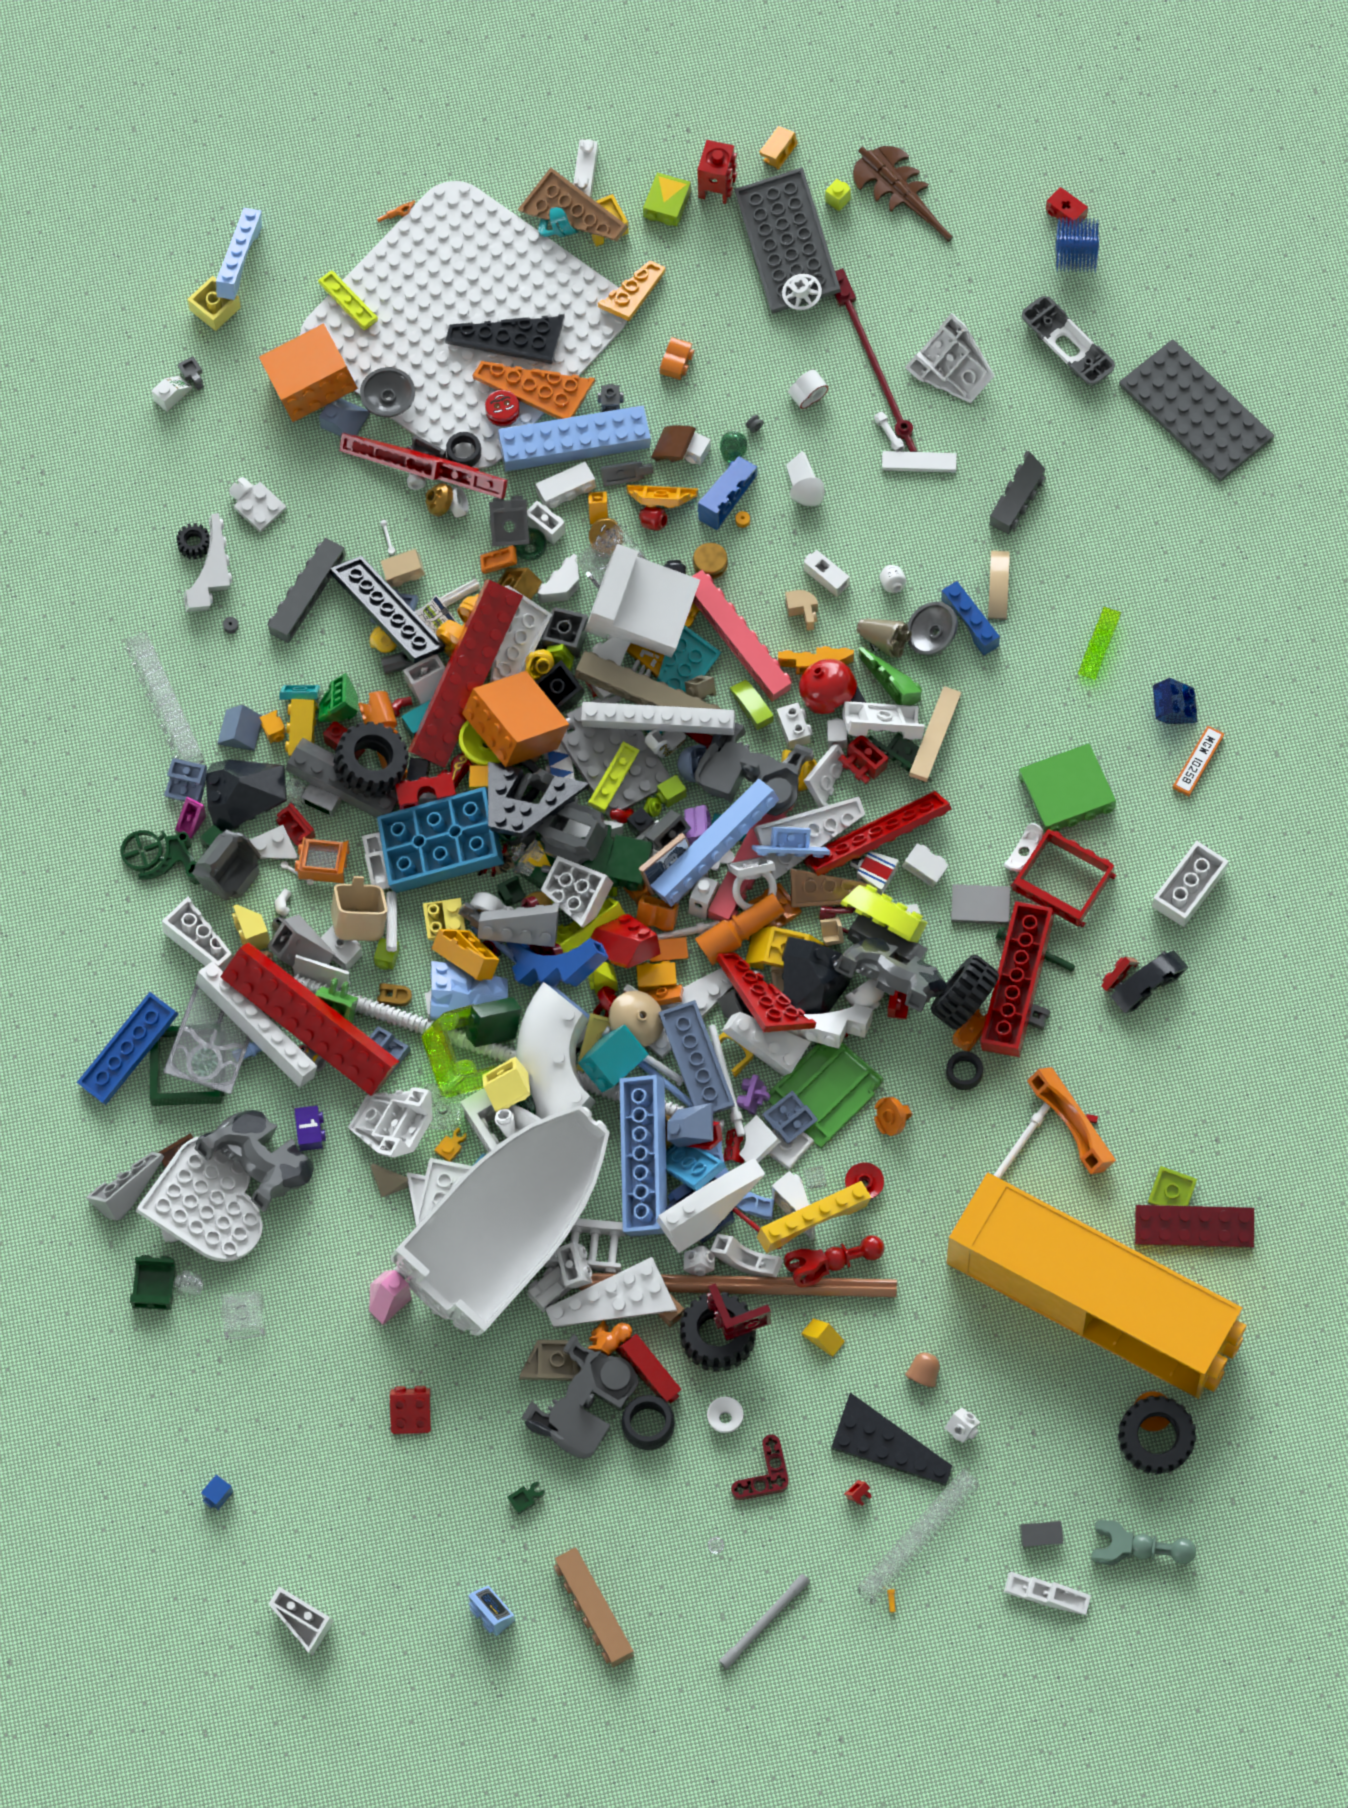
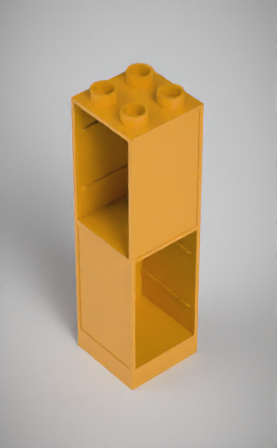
M988 1172L949 1236L946 1264L1197 1399L1200 1398L1205 1388L1215 1392L1225 1373L1223 1369L1228 1361V1358L1223 1355L1233 1359L1244 1338L1242 1336L1247 1325L1239 1321L1242 1312L1241 1306Z

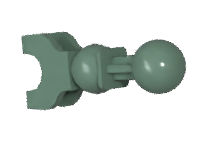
M1098 1520L1095 1523L1096 1532L1112 1540L1107 1548L1093 1550L1091 1560L1095 1563L1115 1565L1125 1557L1132 1558V1554L1141 1560L1148 1559L1151 1556L1152 1560H1155V1554L1171 1556L1179 1564H1188L1196 1556L1194 1543L1186 1538L1177 1539L1173 1544L1157 1542L1156 1536L1151 1538L1146 1534H1138L1134 1537V1533L1125 1531L1117 1521Z

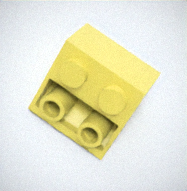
M461 898L423 903L428 940L435 941L439 929L465 930L464 917L458 914L459 909L462 907Z
M234 905L235 913H232V917L242 946L249 942L258 950L267 948L270 939L262 915L239 905Z
M516 1057L482 1075L483 1087L496 1113L502 1109H509L512 1105L530 1096L528 1072Z

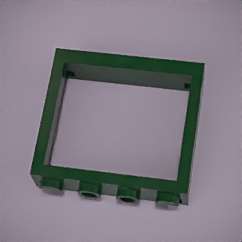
M220 1024L185 1025V1027L193 1029L197 1036L212 1035L215 1029L218 1034L214 1046H222V1043H225V1031L221 1030ZM169 1026L161 1037H177L180 1026ZM187 1032L182 1033V1036H191ZM160 1039L150 1050V1102L152 1106L222 1104V1096H225V1092L216 1089L210 1092L160 1093ZM221 1051L222 1060L225 1061V1051ZM225 1068L214 1078V1084H221L222 1079H225Z

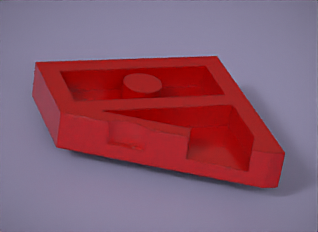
M1121 957L1114 966L1116 968L1112 973L1109 972L1102 980L1104 983L1101 987L1111 992L1128 976L1127 972L1132 966L1136 968L1139 962L1135 958Z

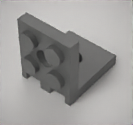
M523 495L511 496V500L493 497V501L489 502L492 547L529 544L527 499H523ZM507 521L513 522L515 524L514 531L507 532L504 529V524Z

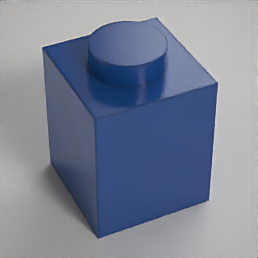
M216 1474L201 1492L203 1503L209 1508L215 1507L219 1510L234 1492L232 1486Z

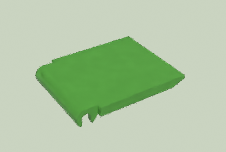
M843 1042L839 1049L818 1043L795 1066L792 1073L785 1075L770 1090L769 1094L771 1097L768 1102L773 1106L793 1090L804 1106L807 1105L818 1119L804 1133L811 1137L814 1143L822 1149L875 1096L874 1091L882 1084L884 1078Z

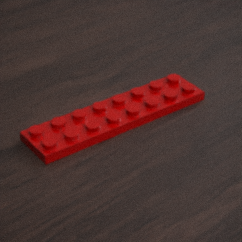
M933 791L822 846L830 850V855L818 858L813 857V854L803 860V863L813 873H816L817 876L825 875L830 870L841 867L846 862L859 858L864 853L875 850L880 845L891 842L896 837L909 833L914 828L925 825L936 817L945 815L952 808L947 800L936 791Z

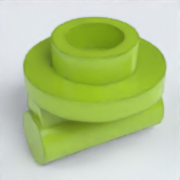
M647 797L643 809L650 816L655 817L660 814L662 805L658 798Z

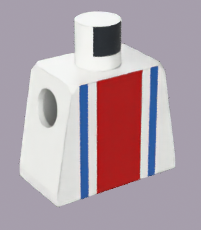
M870 851L865 859L860 857L852 859L850 866L858 869L857 881L865 882L875 887L877 893L882 895L898 869L899 860Z

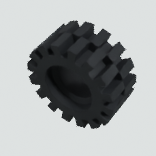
M191 523L187 524L188 528L183 526L182 531L179 529L176 536L179 552L184 557L187 555L188 559H191V556H193V559H197L196 556L198 555L202 558V553L205 555L208 553L209 532L201 524L198 527L197 523H194V526H191ZM196 536L201 539L200 543L196 546H189L187 544V540L190 537Z

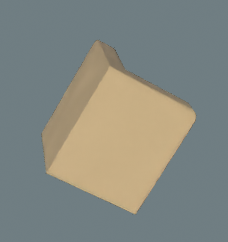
M839 917L820 920L822 939L825 946L844 943L842 924Z

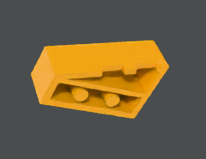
M439 929L431 948L479 981H483V979L492 980L499 963V959L470 930Z

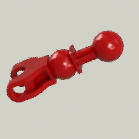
M870 1235L861 1241L860 1246L846 1249L843 1243L840 1244V1247H830L825 1252L822 1249H798L787 1253L783 1263L788 1271L794 1272L793 1280L798 1287L802 1288L817 1284L823 1276L830 1274L829 1270L839 1271L845 1265L847 1268H850V1260L864 1257L870 1261L879 1259L884 1253L885 1246L879 1237ZM793 1259L799 1260V1261H797V1262H794V1263L790 1264V1262H791ZM803 1275H806L804 1279L800 1280Z

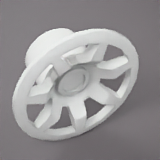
M798 274L787 280L782 290L783 300L789 307L795 310H806L817 304L822 294L821 284L815 277L809 274ZM814 283H816L818 286V291L810 289V287ZM788 287L792 290V293L786 296V289ZM809 294L817 295L813 302L808 297ZM797 297L795 305L791 304L788 300ZM804 298L809 305L800 307L801 299Z

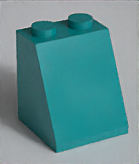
M624 1024L602 1036L578 1064L603 1093L614 1087L620 1081V1078H624L649 1054Z

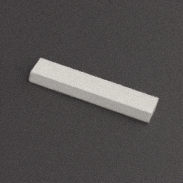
M883 451L882 470L956 473L957 453Z

